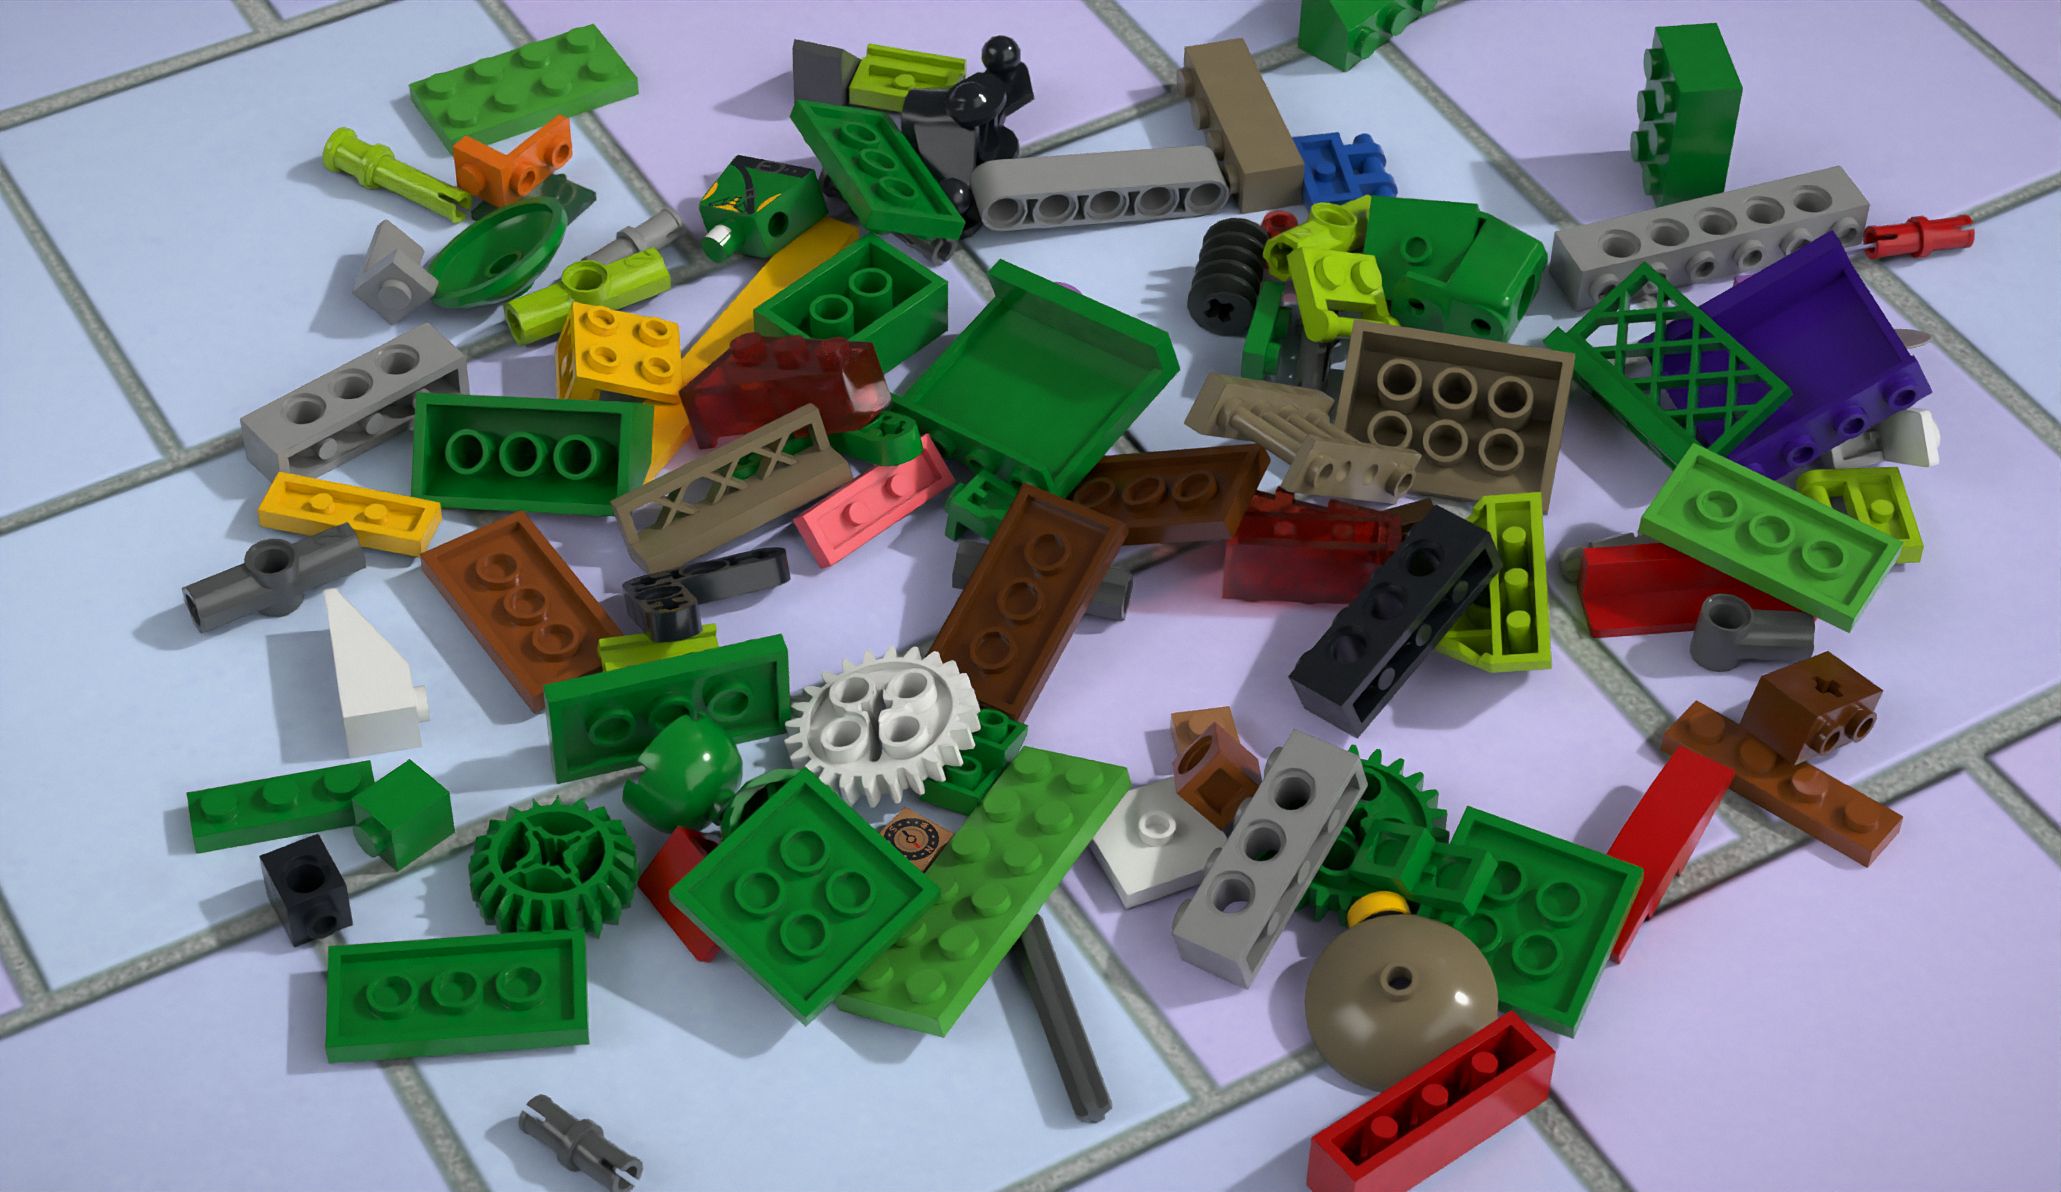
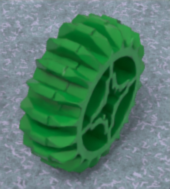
M557 795L552 805L540 806L532 798L529 809L523 812L509 806L506 821L490 819L487 835L476 837L474 854L470 856V863L468 864L472 900L475 902L476 908L480 909V915L484 919L485 924L496 925V929L500 934L542 931L543 934H551L553 930L568 929V931H575L578 928H585L586 934L599 939L603 924L618 925L619 918L622 915L621 909L631 908L634 889L637 888L636 882L639 881L636 847L632 843V838L627 836L622 821L610 820L605 806L589 811V807L586 805L583 797L572 806L564 805L559 795Z

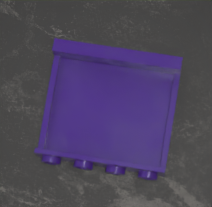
M1833 230L1698 306L1700 310L1788 385L1793 393L1785 403L1725 457L1771 480L1776 481L1797 468L1810 464L1815 458L1849 439L1860 436L1870 427L1899 411L1910 408L1920 399L1933 393L1914 355L1911 356L1853 267L1842 243ZM1678 319L1666 325L1665 341L1692 339L1694 322L1690 319ZM1655 331L1640 339L1638 343L1654 342ZM1703 332V338H1711ZM1726 350L1702 352L1701 373L1729 371L1730 354ZM1691 353L1664 355L1662 376L1690 374ZM1646 356L1652 366L1653 356ZM1740 363L1739 370H1747V369ZM1762 382L1738 384L1737 406L1756 404L1771 390ZM1728 385L1699 387L1698 408L1726 406ZM1689 387L1665 389L1677 410L1687 409ZM1725 420L1697 422L1696 440L1706 449L1709 448L1724 434Z

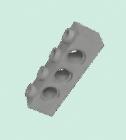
M427 321L240 418L247 460L271 483H273L279 471L318 478L414 427L416 392L470 395L466 355Z
M1293 729L1283 747L1278 746L1273 750L1265 765L1264 780L1253 798H1245L1239 806L1234 818V830L1223 848L1218 847L1211 853L1205 864L1203 881L1192 900L1186 899L1182 902L1174 916L1172 936L1183 961L1244 989H1249L1368 786L1359 755L1296 729ZM1293 801H1308L1303 807L1299 809H1284L1289 803ZM1264 851H1278L1269 860L1254 861L1255 857ZM1238 901L1248 902L1238 912H1223L1231 903Z

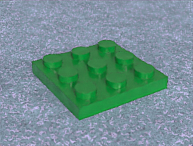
M805 766L669 890V899L797 1020L807 1027L941 899L942 889Z
M1467 805L1450 844L1488 850L1498 863L1492 879L1473 917L1421 904L1416 915L1431 918L1451 926L1470 939L1481 951L1495 978L1499 1012L1506 1014L1512 1010L1523 1021L1574 1039L1642 885L1644 868Z

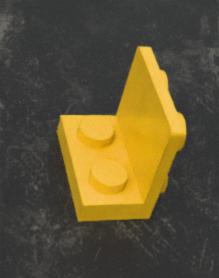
M578 302L572 303L555 347L557 399L598 401L601 390L672 404H679L681 402L684 389L679 326L677 323L658 317H646L612 310L604 306H592Z

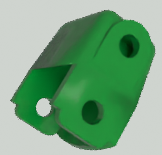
M1480 211L1476 237L1447 283L1408 271L1405 276L1398 278L1394 284L1391 316L1396 318L1402 327L1508 343L1539 291L1541 275L1548 263V254L1543 243L1491 214ZM1415 298L1424 305V308L1412 307L1408 299Z

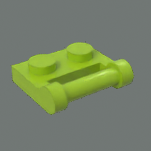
M1300 247L1286 255L1304 330L1311 341L1329 343L1334 339H1351L1353 323L1356 318L1338 317L1337 314L1328 309L1360 312L1362 319L1357 320L1401 326L1396 318L1389 315L1382 287V276L1374 255Z
M1898 466L1811 470L1797 478L1795 482L1797 492L1831 508L1830 497H1843L1848 516L1903 541L1899 558L1895 564L1920 563L1924 545Z

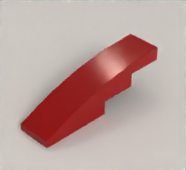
M1679 745L1622 827L1606 855L1644 868V880L1610 955V960L1621 964L1645 918L1651 920L1674 876L1680 877L1735 776V770Z

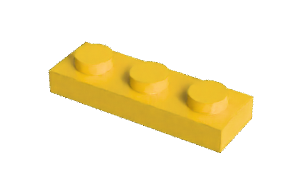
M280 471L257 509L261 527L313 536L348 522L356 533L360 546L414 557H420V554L427 550L442 520L440 502Z

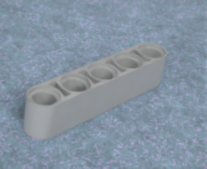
M1197 145L993 160L979 165L969 178L970 188L982 223L993 231L1204 216L1220 210L1229 198V189L1215 154L1211 149Z

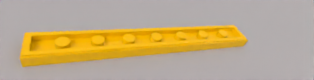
M825 216L778 253L774 254L681 359L684 389L681 402L679 404L646 399L642 403L654 406L652 457L643 485L652 481L757 360L755 358L753 309L859 239L858 227Z

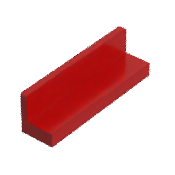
M1663 543L1583 548L1576 589L1590 636L1593 638L1694 631L1703 602L1714 594L1722 593L1735 595L1743 599L1752 609L1804 612Z

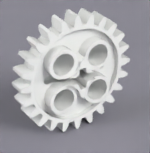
M891 646L886 651L883 659L876 660L873 653L868 650L864 653L863 664L855 666L848 659L842 660L844 672L839 675L823 671L821 676L825 685L822 688L806 686L804 692L808 702L793 703L791 707L796 719L785 722L789 737L784 741L794 769H803L806 766L824 784H828L838 796L842 793L845 803L850 807L861 796H867L870 807L874 808L879 803L883 794L890 793L892 800L897 804L901 803L903 790L909 787L919 795L924 794L925 787L923 781L929 777L936 781L944 782L946 780L942 769L944 765L961 767L963 760L959 750L974 749L975 743L971 733L981 728L977 713L981 711L967 673L960 674L954 660L942 664L939 652L936 651L922 660L918 647L914 646L902 658L897 656L895 647ZM883 700H884L885 705H886V707H887V709H885V710H884V707H883ZM878 742H881L882 744V752Z

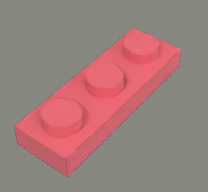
M928 433L920 435L924 450L915 459L896 466L886 467L875 464L792 519L821 569L834 565L956 482Z

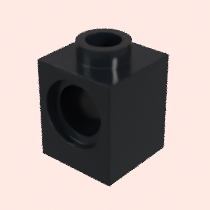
M319 834L259 856L267 897L294 948L316 939L326 938L336 931L353 925L347 885Z

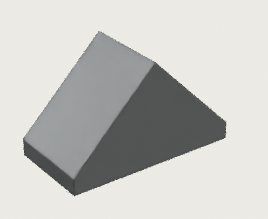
M794 39L792 48L794 103L796 99L848 107L849 86L861 59L842 48Z

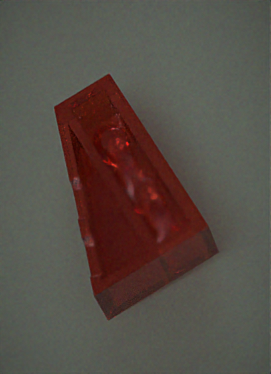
M757 332L746 333L733 339L729 344V349L678 392L699 450L715 448L720 437L746 435L809 403L818 408L826 434L861 430L892 402L873 342L848 341L844 337H834L827 340L804 339L802 335L767 337L761 336ZM807 425L794 431L795 438L810 436Z
M1280 486L1277 487L1275 494L1256 490L1233 539H1223L1222 599H1241L1248 602L1264 600L1300 602L1303 604H1350L1368 584L1375 569L1385 564L1402 544L1401 516L1335 499L1329 500L1328 507L1296 500L1295 493L1288 492Z

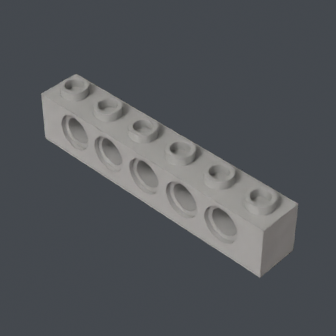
M1839 165L1555 231L1549 273L1574 310L1579 312L1594 308L1644 261L1675 288L1768 267L1831 230L1835 232L1844 248L1860 245L1863 239L1870 203ZM1647 282L1631 299L1655 294L1658 291Z

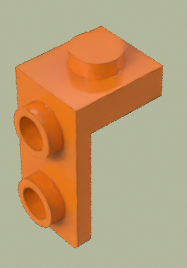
M561 114L557 115L507 155L466 135L452 146L457 187L498 208L518 201L571 159L573 151L569 118Z

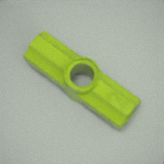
M1367 194L1341 206L1332 203H1316L1311 207L1305 223L1267 240L1263 257L1269 265L1270 274L1283 282L1291 280L1292 277L1286 255L1300 247L1351 252L1364 246L1371 196Z
M655 247L606 265L594 260L574 262L562 272L561 282L503 304L504 316L511 330L512 337L522 347L561 332L573 302L618 310L670 290V274L666 269L662 255Z

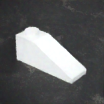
M336 588L324 589L349 757L356 758L422 747L419 723L430 721L425 685L413 687L407 660Z

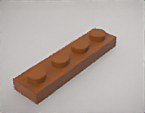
M1697 700L1663 735L1661 745L1663 752L1672 756L1680 745L1735 770V776L1728 789L1867 868L1900 832L1904 816L1806 761L1793 765L1738 723Z

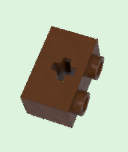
M1826 651L1762 675L1739 725L1790 763L1797 765L1819 755L1826 756L1833 749L1850 742L1857 743L1863 740L1876 723L1877 714L1874 710L1884 690L1831 652Z

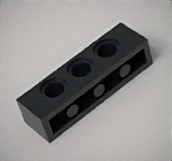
M1435 504L1420 522L1411 527L1403 543L1385 564L1375 569L1368 584L1350 605L1343 608L1336 615L1332 626L1314 647L1305 652L1297 661L1295 669L1288 678L1304 709L1358 739L1504 566L1490 532Z

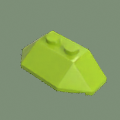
M1541 492L1482 496L1473 506L1472 514L1465 520L1490 532L1504 566L1433 650L1490 673L1552 669Z

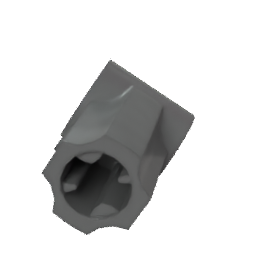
M1725 593L1714 594L1706 598L1701 606L1689 652L1697 664L1716 672L1730 671L1736 668L1741 659L1800 662L1812 657L1814 651V618L1806 612L1752 609L1747 602L1735 595Z

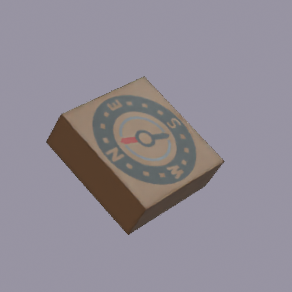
M904 807L880 832L887 841L924 874L954 836V833L907 807Z

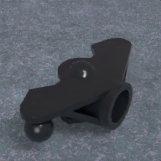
M1004 35L991 37L981 49V61L986 68L984 73L977 72L955 85L910 89L905 97L902 109L901 133L966 222L959 240L971 237L984 225L970 188L969 178L971 173L979 165L988 161L1018 158L1019 141L1015 133L1005 127L1004 123L1007 116L1035 99L1029 70L1026 64L1021 61V50L1012 38Z

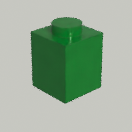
M411 759L352 798L356 826L353 827V834L357 843L367 855L373 858L379 856L397 872L455 833L450 792Z

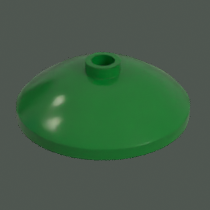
M548 196L522 199L489 213L467 227L452 239L429 265L427 272L439 280L435 294L429 300L436 306L444 308L468 309L497 304L525 294L533 286L534 281L549 266L564 239L568 217L560 202Z

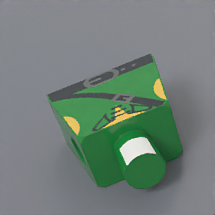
M737 155L699 202V211L708 233L702 238L701 247L706 256L716 263H724L735 252L760 258L772 257L829 213L815 170Z

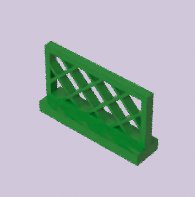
M1645 261L1568 332L1565 333L1558 326L1542 340L1545 347L1549 350L1575 354L1572 380L1672 471L1675 470L1693 443L1702 446L1696 440L1697 422L1725 420L1724 434L1707 449L1726 457L1793 395L1788 385ZM1647 282L1658 291L1657 308L1630 310L1631 297ZM1668 300L1674 305L1673 307H1667ZM1690 319L1694 322L1692 339L1665 341L1666 320ZM1656 321L1654 342L1627 344L1629 323ZM1618 324L1616 345L1593 347L1586 341L1600 326ZM1703 332L1711 338H1703ZM1726 350L1730 354L1729 371L1701 373L1702 352ZM1691 353L1690 374L1662 376L1664 355ZM1653 356L1651 377L1628 379L1624 375L1626 358ZM1607 359H1615L1614 365ZM1740 363H1741L1747 370H1739ZM1762 382L1771 390L1756 404L1737 406L1738 384ZM1728 385L1726 406L1698 408L1699 387ZM1689 387L1687 409L1664 411L1660 408L1661 389ZM1650 390V398L1643 391ZM1678 423H1686V430Z

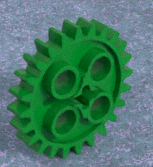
M1351 744L1348 751L1359 755L1357 746ZM1376 749L1368 760L1361 759L1368 786L1360 799L1367 800L1368 802L1357 803L1296 907L1295 913L1309 903L1315 906L1314 921L1320 922L1330 910L1337 912L1340 926L1346 927L1348 923L1347 913L1357 900L1370 893L1384 891L1354 878L1349 872V868L1374 819L1426 827L1435 841L1449 844L1450 831L1446 830L1447 810L1437 808L1439 797L1437 789L1422 791L1424 774L1422 772L1405 778L1403 776L1405 760L1399 758L1388 767L1382 765V752L1380 749ZM1296 800L1289 803L1284 809L1296 810L1303 807L1308 801ZM1264 851L1258 854L1254 860H1269L1278 851ZM1328 867H1339V868H1341V869H1343V870L1335 871V870H1330V869H1327V868H1328ZM1406 899L1408 906L1412 908L1418 906L1417 902Z

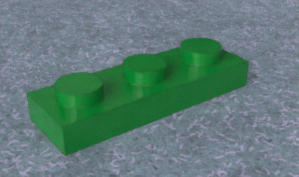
M371 760L187 792L196 854L356 825L352 798L375 783Z

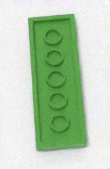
M1023 746L981 800L977 808L974 809L925 872V875L942 889L941 899L835 999L839 1011L944 1038L1128 792L1132 784L1127 767Z

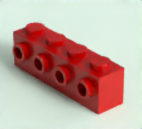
M1509 1011L1311 1137L1306 1180L1307 1187L1312 1192L1409 1191L1548 1100L1556 1051L1515 1012Z

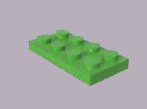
M594 23L571 29L569 32L538 42L528 43L523 47L493 57L482 58L477 62L444 73H437L429 78L409 84L411 101L452 157H454L452 146L466 135L485 145H490L543 127L559 114L570 118L639 94L638 78Z
M1695 443L1691 445L1641 516L1638 532L1848 633L1852 631L1899 558L1904 543Z

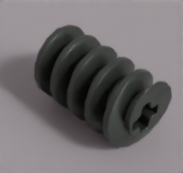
M1244 218L1220 220L1209 227L1203 237L1199 261L1196 264L1195 275L1188 294L1187 307L1191 318L1201 328L1210 333L1222 336L1238 335L1245 331L1252 322L1253 311L1256 309L1257 297L1260 293V283L1263 281L1264 269L1267 265V261L1263 257V251L1267 240L1270 239L1267 231L1258 223Z

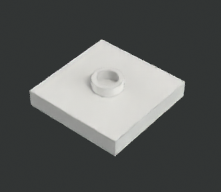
M1174 776L1129 790L1088 846L1126 909L1201 884L1204 867L1209 856L1216 848H1223L1228 838L1223 830L1220 831L1176 793Z

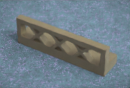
M809 403L610 501L630 558L648 575L678 568L852 481L853 477L847 460L830 446L818 408ZM807 425L813 446L793 456L782 452L790 433ZM751 452L764 456L756 474L744 480L732 477L741 457ZM701 477L714 481L706 499L694 505L681 501L690 482ZM650 502L663 505L656 523L637 532L630 512Z

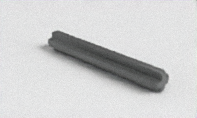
M1036 914L1014 943L1013 948L1075 1116L1081 1122L1093 1120L1095 1123L1104 1120L1105 1114L1112 1109V1101L1043 918Z

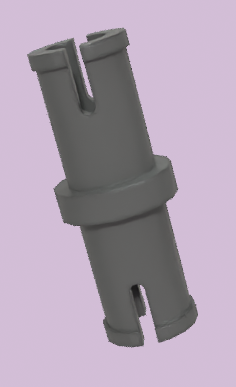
M544 1094L535 1096L526 1104L545 1117V1121L543 1123L539 1119L536 1120L522 1110L518 1121L520 1130L525 1134L533 1136L557 1153V1160L569 1171H583L606 1187L609 1192H630L635 1187L618 1175L615 1170L618 1168L639 1180L643 1170V1163L637 1157L629 1155L606 1139L603 1129L590 1119H577Z

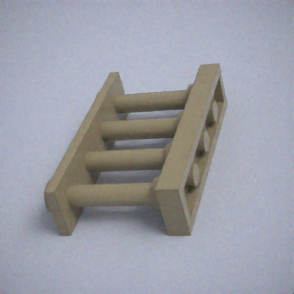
M1211 372L1184 421L1185 425L1200 435L1252 441L1291 466L1280 487L1293 493L1396 504L1398 499L1403 497L1412 487L1416 477L1415 468L1422 454L1414 449L1360 442L1330 423L1329 413L1336 400L1320 390Z

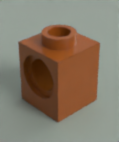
M1215 721L1172 762L1176 793L1220 831L1235 818L1236 812L1243 800L1247 797L1253 798L1262 783L1258 758Z

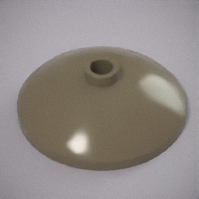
M1406 914L1386 915L1352 926L1337 936L1323 950L1308 977L1305 990V1015L1311 1039L1323 1059L1336 1072L1349 1081L1363 1088L1382 1093L1497 1020L1498 993L1494 975L1486 958L1472 941L1461 932L1447 924L1427 917ZM1396 978H1405L1411 982L1410 986L1403 990H1396L1389 986V983Z

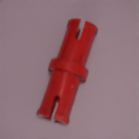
M1967 214L1928 220L1923 215L1913 216L1906 223L1867 226L1863 234V245L1876 243V247L1865 249L1867 257L1871 260L1910 254L1913 258L1927 257L1932 251L1970 248L1974 242L1975 230L1961 231V227L1973 224L1972 219Z

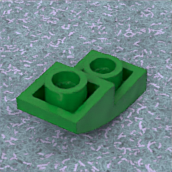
M980 709L981 712L977 713L981 728L971 733L975 743L974 749L959 750L963 760L961 767L950 765L942 767L946 777L944 782L936 781L930 777L923 781L925 793L920 795L919 799L970 816L1018 754L1027 736L1029 725L1011 720L1004 713L997 710Z

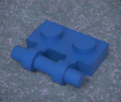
M1339 132L1292 137L1305 163L1302 196L1308 213L1314 204L1320 202L1341 206L1367 194L1370 196H1397L1398 190L1394 178L1391 174L1385 172L1384 169L1386 165L1384 152L1379 144L1374 143L1371 135L1366 133L1359 134L1354 138L1353 144L1343 145ZM1353 170H1357L1360 174L1355 175Z

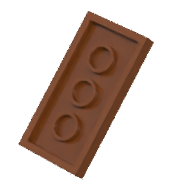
M523 510L420 554L422 571L533 713L545 709L543 685L603 672L601 659L598 658L597 654L599 639L625 636Z

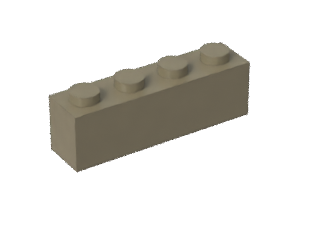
M1238 38L1184 47L1183 68L1177 70L1176 76L1180 97L1182 99L1188 98L1191 105L1194 127L1197 131L1203 130L1206 137V147L1215 154L1228 186L1229 195L1233 194L1241 214L1301 205L1305 163L1244 39Z

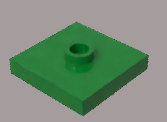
M1371 196L1363 254L1375 256L1377 267L1382 276V287L1388 306H1391L1394 284L1398 278L1405 276L1408 271L1447 283L1476 237L1480 212L1477 203ZM1415 298L1408 299L1412 307L1424 308V305Z

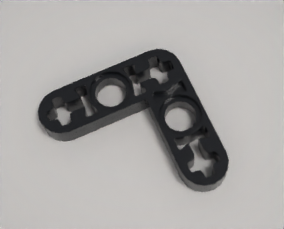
M770 547L643 575L626 581L622 584L627 613L644 634L653 642H673L693 637L703 631L698 605L776 587L788 582L791 577L786 550L781 547Z

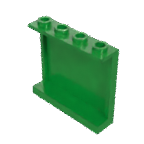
M999 259L987 272L995 297L902 397L881 387L875 392V395L883 410L914 419L919 434L928 433L943 460L952 458L968 466L976 475L984 468L1018 490L1024 482L1065 499L1181 369L1168 332Z

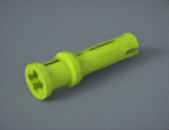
M344 126L340 127L331 134L325 144L322 155L324 167L335 173L344 171L357 177L360 185L367 189L373 190L384 187L448 218L449 221L456 224L462 222L467 215L457 210V207L452 203L469 211L471 209V193L460 190L396 160L390 147L380 143L375 145L366 143L357 138L354 130Z

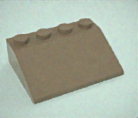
M1354 319L1334 425L1360 442L1414 449L1422 454L1415 468L1416 477L1408 491L1409 493L1477 503L1482 496L1541 492L1543 514L1548 515L1571 390L1575 354Z

